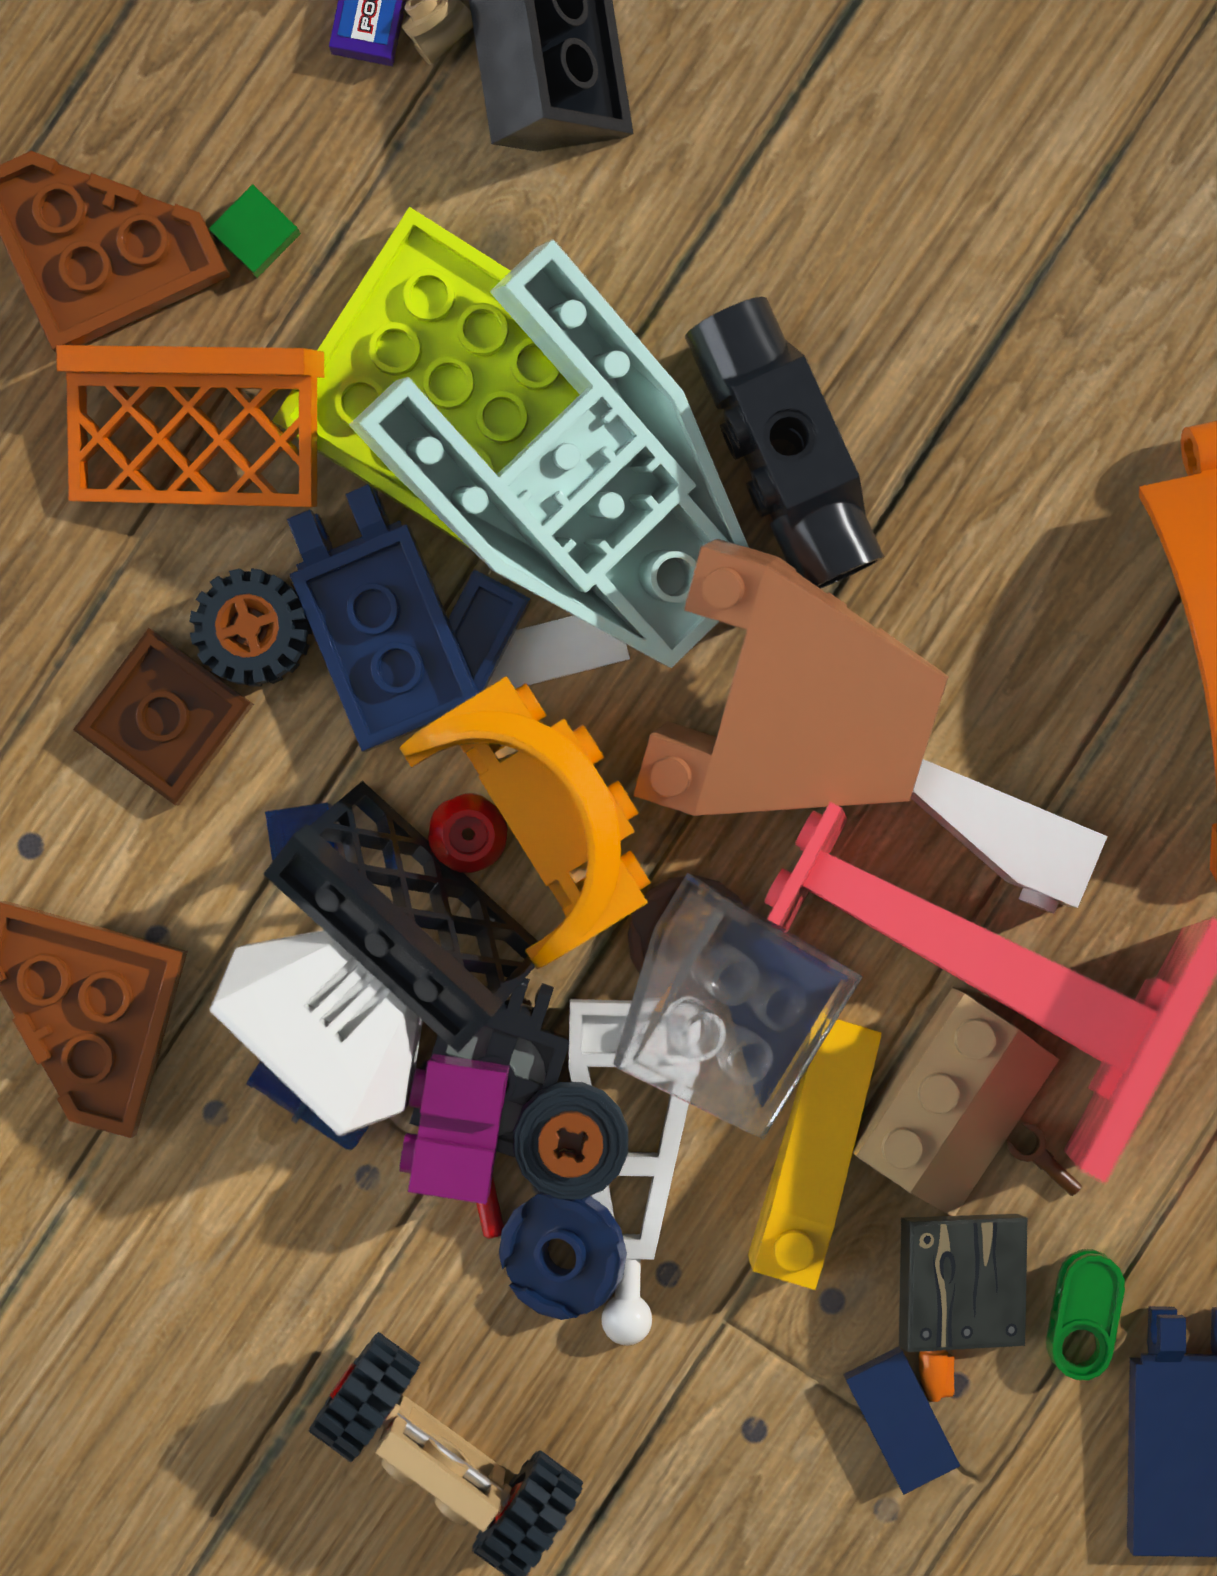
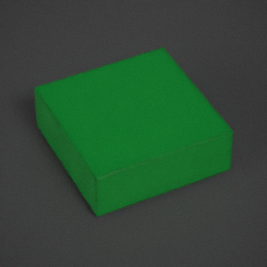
M253 184L209 228L211 234L256 278L301 234L298 227Z

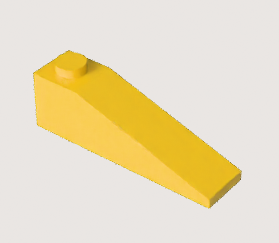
M824 1014L818 1021L748 1252L753 1272L816 1290L834 1230L882 1032Z

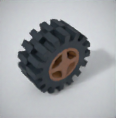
M251 568V571L247 572L235 569L229 571L230 576L226 578L217 576L209 582L213 587L207 593L201 590L197 596L196 601L200 602L197 612L191 611L189 622L194 624L195 630L194 633H190L191 642L198 647L200 653L197 656L202 663L208 665L212 672L221 678L239 685L244 684L251 687H260L268 682L274 684L283 680L282 676L288 671L293 673L300 666L297 661L301 655H306L310 645L307 644L308 634H312L311 626L297 592L274 574L270 575L259 569ZM268 626L266 628H263L262 633L259 636V642L257 636L261 631V627Z

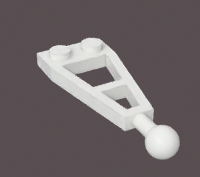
M570 999L568 1066L571 1082H584L592 1086L589 1067L676 1068L658 1153L628 1152L621 1172L618 1175L652 1177L640 1234H623L627 1251L624 1276L615 1290V1297L607 1302L602 1312L601 1320L605 1334L613 1342L620 1345L628 1346L639 1343L648 1335L652 1325L651 1310L648 1304L640 1297L641 1259L654 1260L697 1070V1002ZM608 1185L603 1191L593 1194L592 1197L607 1207L614 1217Z

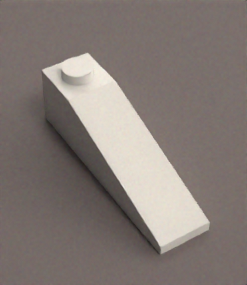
M923 759L911 796L915 803L1003 880L1022 888L1019 900L1053 914L1058 904L1078 908L1107 836Z

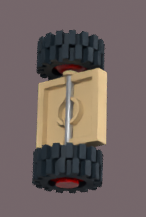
M377 1332L335 1385L308 1432L349 1462H353L355 1457L357 1458L365 1445L367 1446L373 1438L376 1430L383 1425L384 1430L375 1453L383 1458L381 1464L386 1472L406 1486L412 1487L417 1483L436 1497L435 1504L437 1508L453 1522L462 1526H466L470 1522L480 1529L476 1536L477 1540L472 1547V1552L505 1576H527L531 1567L535 1568L541 1560L542 1553L545 1550L548 1551L554 1542L553 1538L558 1531L562 1530L567 1522L565 1518L573 1511L577 1503L575 1500L581 1494L583 1481L539 1450L531 1456L530 1460H527L522 1465L519 1474H515L509 1485L505 1484L503 1486L506 1469L403 1395L401 1399L399 1398L410 1384L412 1377L416 1374L420 1362L380 1332Z

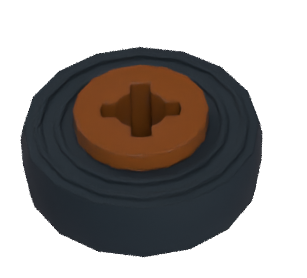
M559 1082L539 1090L522 1107L513 1130V1154L522 1175L538 1191L558 1199H584L603 1191L620 1174L628 1155V1126L620 1107L603 1090L584 1082ZM563 1148L567 1150H574V1152H568L563 1150L560 1153L558 1151H560Z

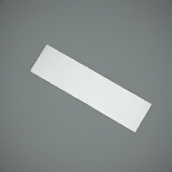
M573 615L516 630L486 688L506 676L513 687L517 689L525 683L532 685L629 660L630 657L625 643Z

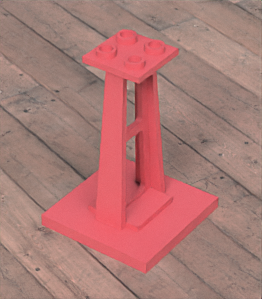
M832 802L829 803L823 815L813 810L795 844L803 851L792 873L784 868L781 869L765 898L764 903L773 908L767 920L789 930L808 893L811 892L1099 1060L1101 1064L1088 1089L1094 1091V1094L1064 1151L1080 1170L1106 1183L1217 975V919L1213 917L1182 928L1156 978L1146 979L1135 1000H1132L830 855L848 819L843 809Z

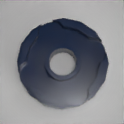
M539 1192L513 1211L502 1229L499 1248L502 1270L506 1267L507 1275L512 1281L509 1286L517 1298L538 1314L560 1320L577 1318L579 1315L587 1314L603 1305L612 1296L624 1276L627 1256L622 1230L607 1207L591 1196L584 1199H558L543 1192ZM551 1239H562L572 1246L576 1254L574 1268H560L552 1261L548 1251Z

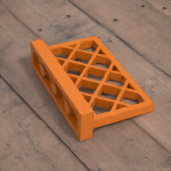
M56 345L57 371L66 372L69 501L317 507V378H324L323 351L306 348ZM87 386L106 387L122 405L102 428L87 414ZM122 387H139V389L130 397ZM157 387L166 388L183 406L162 430L139 407ZM182 388L200 389L190 398ZM217 388H226L244 407L223 431L200 409V406ZM243 389L262 390L251 399ZM279 389L299 390V417L283 433L261 410V407ZM131 415L153 438L133 461L110 439ZM191 416L214 439L193 463L170 440ZM252 417L275 440L253 465L230 441ZM87 432L93 437L88 443ZM298 434H299V450H298V448L291 442ZM102 447L123 471L106 489L88 488V461ZM161 448L184 471L167 490H157L140 471ZM221 449L245 473L227 492H218L200 473ZM283 450L299 466V494L278 493L261 474ZM133 480L141 490L123 488ZM193 481L201 491L182 490ZM254 482L263 493L243 491Z

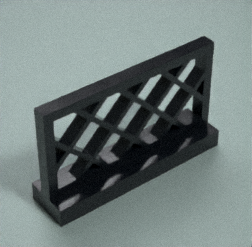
M363 781L310 826L306 823L292 835L263 873L266 878L458 1053L494 1016L508 997L535 968L525 949L538 942V940L464 873L454 871L440 862L433 854L429 841ZM356 806L376 823L378 832L356 828L353 809ZM327 841L342 843L345 858ZM361 847L381 850L386 868L365 865ZM400 854L412 856L423 866L425 875L405 872ZM374 884L390 887L393 902ZM408 890L429 893L433 912L413 909ZM448 897L458 898L470 909L472 918L452 915ZM422 928L438 930L441 946ZM456 933L476 936L481 956L461 953ZM495 940L505 941L524 960L519 962L500 959ZM470 972L485 974L489 989Z

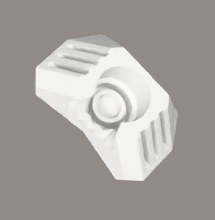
M324 930L250 943L235 949L210 1011L330 1128L341 1136L391 1118L407 1108L410 1104L412 1082L417 1064L423 1023L421 1018Z

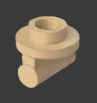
M409 0L404 7L408 14L402 22V28L414 42L417 52L429 65L435 62L473 28L471 11L460 0Z

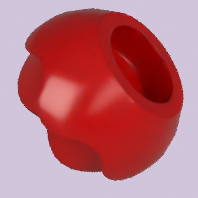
M464 793L442 802L435 809L430 820L429 845L435 857L448 868L462 873L478 872L494 864L502 855L507 840V823L497 806L485 797L475 793ZM466 828H471L474 831V837L470 840L462 837V832Z

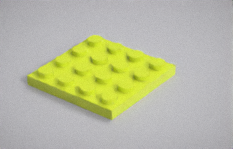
M409 207L317 350L324 352V378H317V452L468 547L393 474L349 424L395 380L409 377L497 475L580 394L489 292L510 270ZM291 390L272 420L276 426L284 431L299 417V390Z

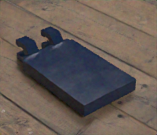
M369 484L345 494L362 537L333 549L320 515L314 514L312 510L309 509L287 519L299 552L304 560L296 564L298 571L289 575L362 752L370 751L418 731L478 694L474 680L411 527L408 525L403 526L400 520L390 524L377 490L375 488L372 489Z
M1149 1306L1148 1353H1141V1358L1130 1357L1127 1548L1133 1556L1217 1557V1307H1212L1211 1354H1185L1186 1318L1183 1315H1177L1175 1307Z

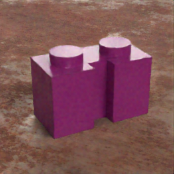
M433 1054L428 1060L427 1070L415 1069L409 1106L421 1109L418 1134H405L399 1167L400 1172L411 1173L408 1192L481 1204L487 1203L491 1190L509 1065Z

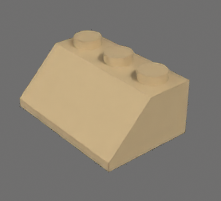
M952 988L859 1126L853 1153L856 1157L911 1194L950 1216H955L1060 1059L967 994Z

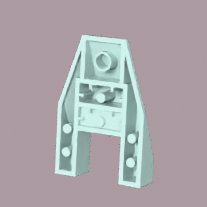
M551 240L530 252L489 292L580 395L497 475L409 377L395 380L349 426L393 474L494 572L661 664L672 668L719 622L684 611L701 546L716 539L748 547V544L684 391L558 244Z

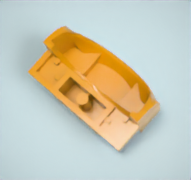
M506 676L421 729L405 741L399 749L411 768L427 758L455 746H460L463 752L467 754L479 774L478 778L544 884L549 886L566 916L551 933L525 949L536 969H539L648 903L640 890L651 884L631 850L621 855V840L635 832L628 820L639 813L620 782L617 780L607 787L593 764L604 757L585 726L581 725L572 731L565 719L551 727L538 722L547 715L527 683L515 689ZM505 746L518 750L517 753L502 762L496 754L497 751ZM588 861L585 877L576 882L570 871Z

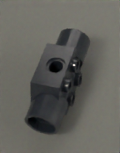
M756 297L734 304L713 314L690 329L685 335V340L716 408L724 409L726 422L720 424V428L726 445L735 460L744 456L752 478L751 481L746 483L749 495L761 517L771 515L773 522L770 523V527L786 562L796 568L798 574L822 589L884 558L883 552L866 517L858 471L805 355L785 339L767 298ZM775 439L788 440L795 446L798 454L793 456L782 455L775 451L770 441Z

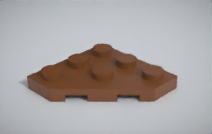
M29 151L0 165V237L50 346L55 352L56 345L85 344L231 277L200 212L178 204L173 206L143 195L140 190L94 173L89 175L61 165L55 159L34 151Z
M0 901V991L15 1016L12 1020L37 1065L42 1064L60 1096L57 1100L70 1122L128 1138L134 1137L139 1129L188 951L12 902Z

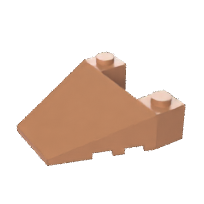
M721 539L713 540L701 546L684 611L747 630L718 734L716 737L667 721L649 736L633 796L693 816L828 807L830 802L837 806L910 801L949 676L881 628H875L847 608V604L830 592L825 593L798 574L796 568L780 557Z

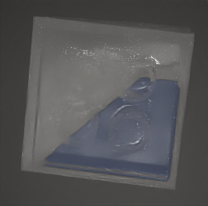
M687 873L654 927L613 1064L618 1069L764 1140L863 976L784 928L767 920V918L734 898Z

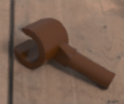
M1023 1122L1022 1124L1036 1136V1147L1032 1152L1022 1154L1006 1139V1148L1009 1153L1020 1161H1032L1039 1169H1043L1070 1196L1077 1194L1082 1185L1045 1148L1046 1139L1044 1133L1034 1124Z

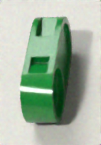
M1094 1249L1078 1250L1071 1253L1062 1262L1057 1276L1046 1335V1349L1050 1359L1066 1376L1075 1380H1091L1100 1376L1108 1368L1113 1356L1125 1293V1279L1120 1268L1104 1253ZM1087 1330L1093 1333L1096 1340V1348L1093 1355L1081 1363H1073L1066 1360L1062 1353V1345L1065 1338L1073 1331Z

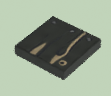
M1019 1214L901 1218L900 1348L907 1352L1025 1346L1027 1217Z

